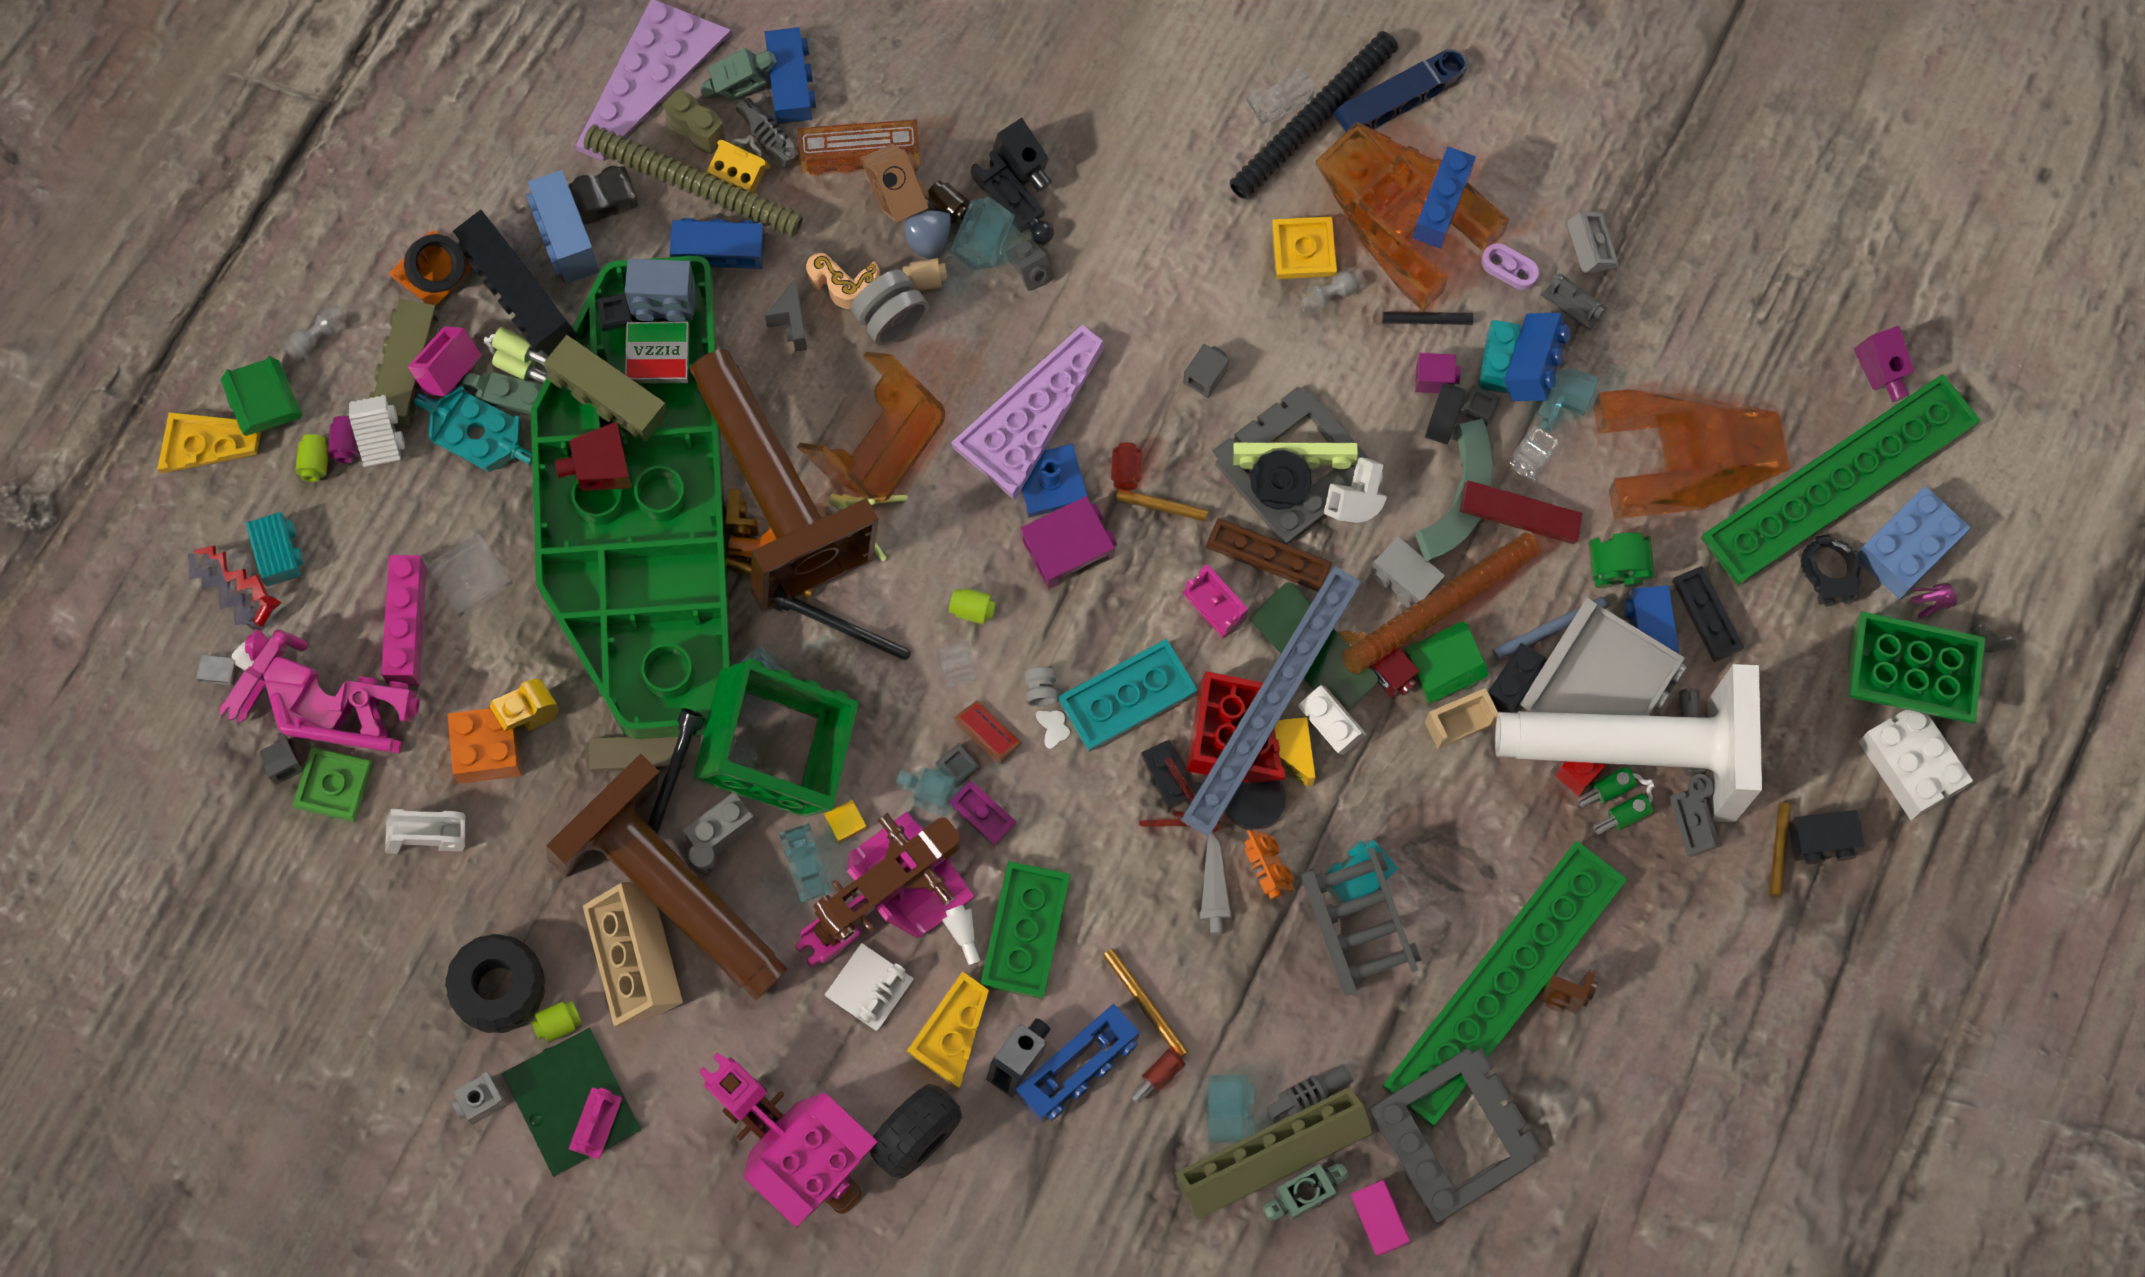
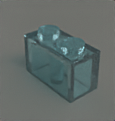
M990 197L971 200L950 252L975 270L994 267L1000 258L1003 243L1011 232V224L1015 215Z

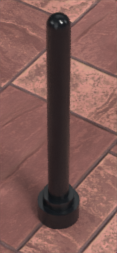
M778 585L773 594L774 598L771 599V602L776 604L773 608L780 612L791 609L902 660H907L911 655L908 648L795 598L794 595L787 598L781 585Z
M682 708L677 722L679 723L678 729L681 731L648 825L657 834L692 735L697 734V731L702 729L706 718L702 713L692 709Z

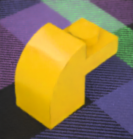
M531 679L522 682L519 689L493 699L490 703L491 710L505 732L522 724L527 731H530L555 720L559 711V706L541 679Z

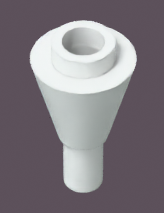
M960 905L945 911L947 917L942 919V921L959 946H962L968 965L979 962L980 958L973 942L975 938L972 909L965 910L964 905Z

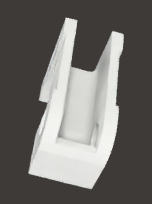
M391 809L386 821L385 853L398 854L401 845L439 846L438 851L463 852L465 847V814L456 811L417 812Z

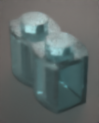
M1248 1075L1208 1076V1143L1234 1144L1254 1134V1116H1248V1103H1254V1084L1248 1083Z

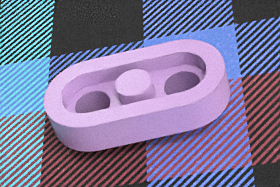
M1500 243L1491 244L1484 250L1481 264L1483 269L1490 275L1518 290H1528L1536 284L1539 268L1531 259ZM1498 259L1501 264L1495 265L1491 260ZM1518 274H1525L1527 279H1520Z

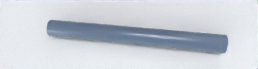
M1602 597L1593 600V602L1604 609L1607 608L1606 602ZM1581 607L1492 649L1496 660H1500L1514 653L1520 643L1529 646L1568 627Z

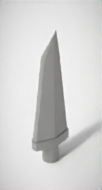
M1211 832L1207 839L1200 920L1210 921V935L1219 936L1223 934V919L1232 918V909L1230 908L1221 844Z

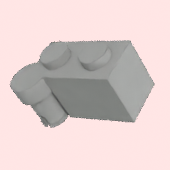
M735 793L729 795L683 829L686 840L692 846L689 851V860L692 866L700 873L707 874L710 868L713 870L715 867V856L756 826L752 814Z

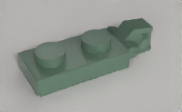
M484 372L483 376L466 373L462 383L466 391L477 393L476 398L491 406L530 416L531 407L542 387L541 384L494 372Z

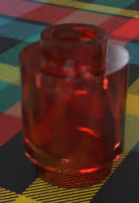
M1120 443L1119 447L1112 449L1111 480L1113 481V486L1117 489L1133 490L1138 487V482L1141 481L1143 451L1137 448V445L1134 443Z

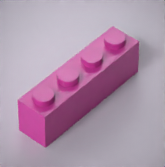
M389 555L381 675L388 686L390 681L409 684L408 686H420L427 567L420 555Z

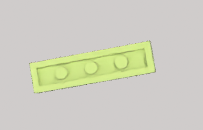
M1234 443L1233 465H1240V467L1245 469H1252L1254 462L1259 456L1273 448H1288L1297 451L1306 459L1310 469L1318 468L1320 465H1332L1336 469H1346L1350 466H1356L1358 455L1357 443Z

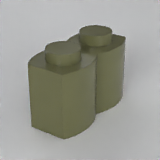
M677 89L664 103L667 121L671 128L683 136L690 137L692 143L701 151L712 154L719 147L717 142L725 140L720 117L714 111L699 106L698 101L690 93Z

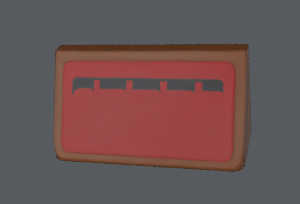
M977 700L955 717V723L999 765L1022 744L1014 734Z

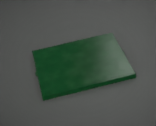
M590 1027L551 1048H545L540 1054L502 1073L553 1177L591 1158L569 1150V1146L592 1087L609 1090L612 1092L611 1094L623 1098L603 1151L642 1131Z

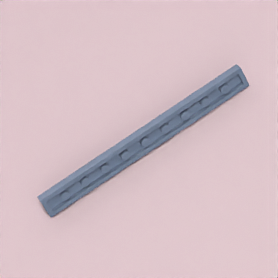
M1333 567L1181 819L1182 822L1209 837L1361 581L1338 567Z

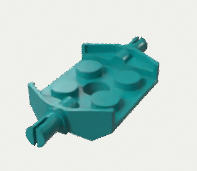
M462 386L438 401H434L422 393H419L417 395L418 398H415L414 405L429 411V438L436 445L487 472L500 469L511 459L515 460V458L527 463L529 466L532 465V452L520 445L521 421L519 416L516 415L514 418L470 395ZM475 427H482L485 429V433L480 439H471L469 437L470 430Z

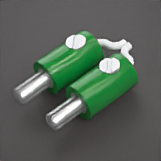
M1625 766L1592 783L1593 790L1578 797L1577 801L1582 808L1596 800L1604 804L1637 787L1636 779L1640 783L1648 785L1646 791L1648 798L1641 793L1608 810L1609 817L1593 825L1598 835L1612 827L1620 831L1653 814L1651 806L1653 795L1651 790L1655 786L1651 779L1644 780L1639 774L1632 773Z

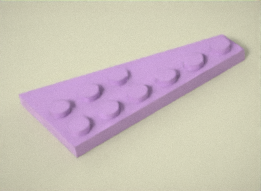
M650 0L575 145L577 151L605 161L609 156L603 157L601 152L596 154L592 151V148L589 150L584 148V138L590 126L597 124L599 129L604 127L608 133L613 131L616 133V136L622 135L624 140L629 137L628 134L640 122L646 121L650 117V112L658 104L662 105L693 74V70L704 59L707 61L714 54L715 48L732 36L731 29L659 1Z
M1081 325L951 442L953 449L1015 500L1105 348L1103 340L1084 325Z

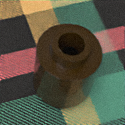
M939 180L928 190L929 198L927 200L929 201V206L935 211L949 213L951 224L956 221L960 223L968 216L970 201L948 182L943 183Z

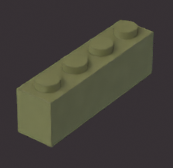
M399 299L397 309H393L391 312L390 326L392 328L390 336H386L383 341L382 352L384 358L382 364H378L376 367L375 381L377 384L375 391L370 392L368 399L385 395L388 405H394L396 409L398 423L394 425L411 428L417 406L414 405V400L418 398L417 395L420 393L421 387L407 366L436 335L440 315L435 305Z
M568 335L565 336L544 362L548 373L547 378L559 388H562L564 385L570 389L572 396L584 405L587 403L597 408L596 412L608 422H611L613 419L621 425L620 429L632 439L638 437L646 442L668 415L665 402Z

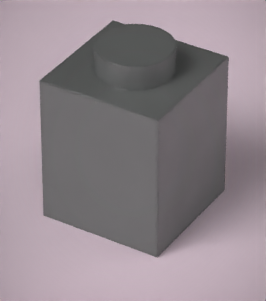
M1203 344L1184 371L1183 383L1209 398L1228 371L1229 358L1220 348L1215 346L1209 347Z

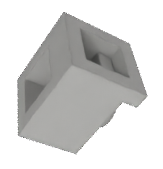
M488 1072L481 1074V1077L453 1091L456 1100L451 1103L460 1119L466 1117L473 1124L507 1105L493 1077ZM480 1093V1100L477 1103H471L470 1096Z

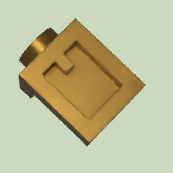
M728 489L726 516L728 534L743 538L758 535V520L743 519L747 518L748 500H743L741 489Z

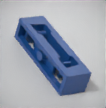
M1113 1003L1016 1088V1095L1041 1123L1047 1118L1053 1121L1066 1109L1063 1104L1072 1096L1075 1100L1081 1097L1090 1088L1087 1083L1096 1075L1099 1078L1105 1076L1114 1067L1112 1061L1120 1054L1126 1057L1138 1046L1136 1040L1139 1038L1140 1032ZM1107 1026L1108 1029L1097 1036V1042L1103 1049L1065 1081L1063 1089L1052 1099L1049 1098L1050 1095L1059 1090L1057 1088L1059 1085L1051 1077L1042 1087H1037L1050 1075L1054 1078L1093 1044V1038ZM1113 1040H1116L1117 1042L1105 1052L1104 1049H1106Z

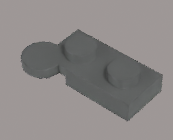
M1696 774L1690 779L1689 791L1670 796L1686 853L1690 857L1721 847L1707 803V798L1713 793L1714 782L1712 778L1705 774Z

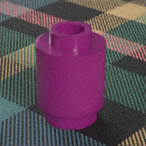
M349 416L335 417L329 429L328 455L334 458L335 462L343 464L351 463L353 459L359 457V449Z

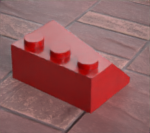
M1205 672L1198 687L1186 771L1203 775L1210 773L1263 685V682ZM1274 728L1242 781L1255 783L1284 780L1286 778L1284 767L1281 765L1280 746L1278 739H1276Z

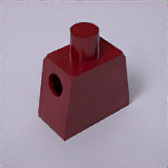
M617 422L572 438L570 440L572 457L555 460L558 478L576 475L581 490L624 489L632 487Z

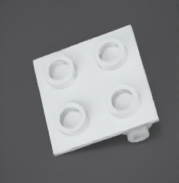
M861 943L824 996L875 1031H878L914 978L905 973L906 970L897 963L893 965Z

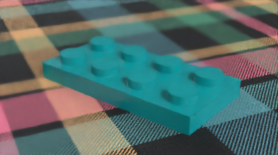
M1166 638L1058 696V702L1089 753L1195 696L1198 690Z

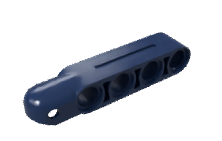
M1444 50L1345 102L1334 112V117L1349 139L1359 138L1433 98L1443 91L1445 87L1460 80L1466 73L1467 60L1457 50Z

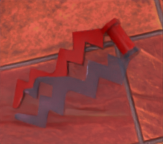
M216 545L195 549L194 553L206 555L205 565L217 563V575H213L212 567L198 570L195 554L188 555L189 579L202 577V589L217 586L219 588L220 609L234 606L235 625H247L252 630L258 629L260 631L267 628L269 625L266 623L281 602L275 597L268 596L259 574L247 578L245 569L228 571L226 552L216 554ZM236 579L237 591L252 588L253 602L259 601L261 604L255 617L253 616V606L245 607V594L231 596V581Z

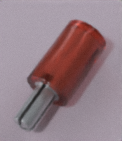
M1168 1048L1141 1075L1145 1082L1131 1095L1132 1099L1140 1103L1152 1090L1159 1093L1174 1077L1180 1074L1181 1069L1186 1065L1185 1062L1172 1049Z

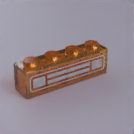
M917 119L798 128L802 174L821 175L824 172L830 171L850 173L854 170L864 169L861 157L890 144L904 149L907 155L911 153L916 164L920 165Z

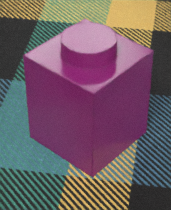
M1419 352L1416 362L1415 392L1439 394L1443 383L1453 386L1460 383L1461 366H1456V355Z

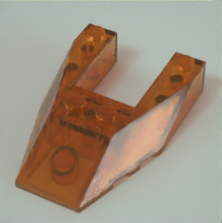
M1356 122L1315 163L1362 244L1401 293L1424 312L1444 292L1448 277L1409 244L1406 239L1415 231L1418 218L1442 160L1438 158L1434 160L1419 153V150L1408 145L1405 147L1392 141L1391 137ZM1467 182L1451 224L1484 253V250L1489 245L1494 244L1504 235L1509 218Z
M1634 389L1599 392L1593 405L1598 434L1658 427L1666 472L1614 479L1609 489L1614 519L1706 509L1715 502L1726 497L1730 498L1738 494L1739 491L1753 485L1756 486L1790 469L1779 412L1687 394Z

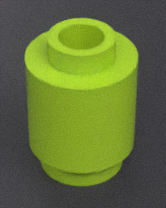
M306 434L302 436V440L298 443L295 473L301 476V479L304 481L318 482L320 478L325 477L327 474V439L316 434Z
M962 588V590L954 589L949 605V613L955 614V618L984 625L987 619H993L996 602L991 601V594Z
M562 1001L535 1013L536 1020L531 1022L538 1040L545 1038L547 1043L576 1031L575 1027L582 1025L572 1001L565 1004Z

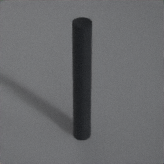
M1382 312V324L1473 325V313Z

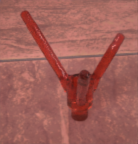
M1165 758L1170 771L1190 803H1192L1195 798L1194 794L1171 758ZM1177 810L1172 811V816L1180 819L1139 821V826L1190 827L1181 821L1185 812ZM1220 821L1217 822L1212 832L1216 833L1218 831Z

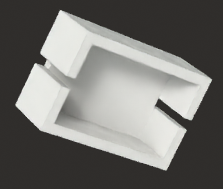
M1904 710L1893 719L1890 718L1869 730L1859 740V744L1911 821L1931 810L1938 803L1941 804L1960 793L1973 782L1928 714Z

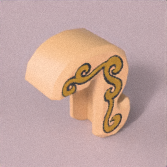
M826 253L812 255L806 264L808 281L813 288L820 290L822 285H827L830 299L835 305L844 309H851L852 302L869 283L880 276V268L876 261L869 264L854 280Z

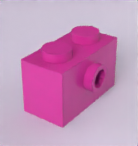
M443 327L407 367L425 394L446 396L454 391L456 384L466 373H469L474 368V364L482 355L464 328Z

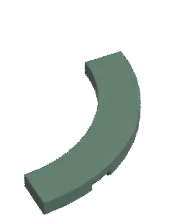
M1483 418L1454 427L1460 449L1461 466H1463L1462 481L1459 482L1455 497L1451 503L1452 506L1447 513L1433 525L1415 533L1425 562L1435 559L1458 546L1473 531L1480 520V517L1459 511L1465 482L1469 480L1491 487L1492 453Z

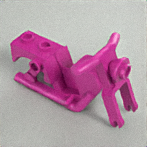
M258 629L252 635L247 636L245 653L249 654L250 660L254 661V663L243 672L226 701L220 706L219 712L221 716H224L228 708H230L227 720H234L238 717L237 722L245 721L266 687L277 727L284 735L401 753L402 741L388 738V731L383 726L378 705L379 699L387 701L398 711L400 721L412 724L413 717L418 715L420 700L416 698L417 692L408 690L409 684L390 681L389 687L377 685L378 679L358 676V682L346 681L336 696H329L322 691L318 684V671L283 657L286 645L300 652L307 649V642L281 629L275 630L270 640ZM356 707L362 725L361 734L339 731L348 715H352V710Z

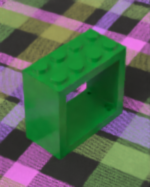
M747 659L745 662L733 664V666L721 670L692 779L805 818L832 811L859 702L848 698L849 694L846 692L820 688L821 684L816 681H800L792 678L793 674L780 669L773 671L764 668L765 664L754 659ZM744 693L817 718L801 786L727 761Z

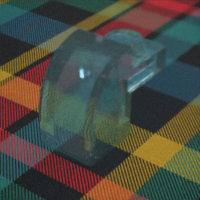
M1574 369L1556 372L1555 387L1551 388L1548 400L1543 401L1537 415L1543 418L1539 428L1551 432L1561 407L1584 416L1599 378Z
M807 823L778 833L801 903L832 893L810 824Z

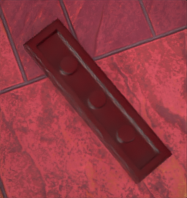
M1469 480L1464 483L1459 512L1567 543L1575 544L1578 542L1582 519L1581 512Z

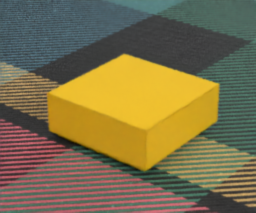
M853 800L824 813L838 843L867 829Z

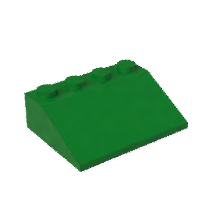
M1861 611L1851 629L1848 652L1849 697L1975 724L1985 637Z

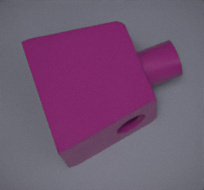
M1899 325L1869 336L1854 348L1855 354L1874 391L1886 387L1892 402L1910 396L1904 379L1914 373V368Z

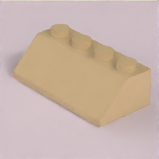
M633 882L620 883L583 905L614 1027L663 1014L683 1003L658 907Z

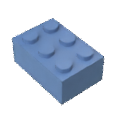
M559 170L528 181L531 193L526 194L555 275L562 274L565 284L599 273L591 243L563 171Z
M1924 486L1858 552L1859 561L1864 568L1901 600L1961 541L1971 527Z

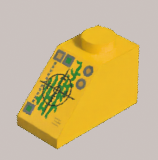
M1307 717L1278 720L1274 729L1276 739L1279 741V755L1282 767L1306 787L1313 786L1315 771Z

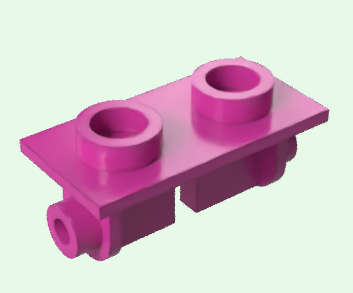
M592 1087L569 1150L600 1160L623 1098L611 1094L612 1092L609 1090Z

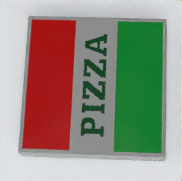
M627 322L625 375L636 383H688L689 322Z

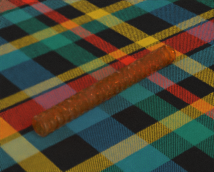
M1522 533L1519 537L1513 539L1512 542L1507 543L1505 547L1499 548L1498 551L1493 552L1490 556L1484 558L1483 561H1479L1476 566H1472L1468 571L1461 573V576L1458 575L1454 580H1450L1446 585L1441 586L1439 590L1432 592V595H1428L1424 600L1418 601L1417 605H1412L1409 609L1403 611L1402 614L1389 620L1387 624L1380 626V629L1374 630L1372 634H1368L1364 639H1360L1357 644H1353L1349 649L1342 651L1344 665L1350 672L1356 675L1360 674L1363 669L1369 668L1370 664L1373 665L1378 660L1384 658L1385 654L1388 655L1393 650L1398 649L1400 645H1404L1408 640L1413 639L1415 635H1419L1423 630L1428 629L1430 625L1437 623V620H1442L1445 615L1451 614L1452 610H1457L1460 606L1466 604L1467 601L1472 600L1474 596H1478L1482 591L1487 590L1489 586L1492 587L1496 582L1501 581L1503 577H1507L1511 572L1516 571L1518 567L1525 565V562L1528 563L1532 558L1539 556L1540 548L1538 542L1529 533Z

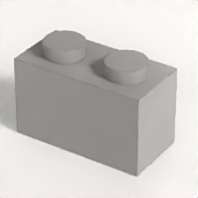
M1398 536L1374 561L1371 569L1373 578L1379 585L1384 588L1389 587L1397 594L1398 600L1408 608L1412 606L1416 611L1440 588L1445 577L1430 562H1425L1424 557Z

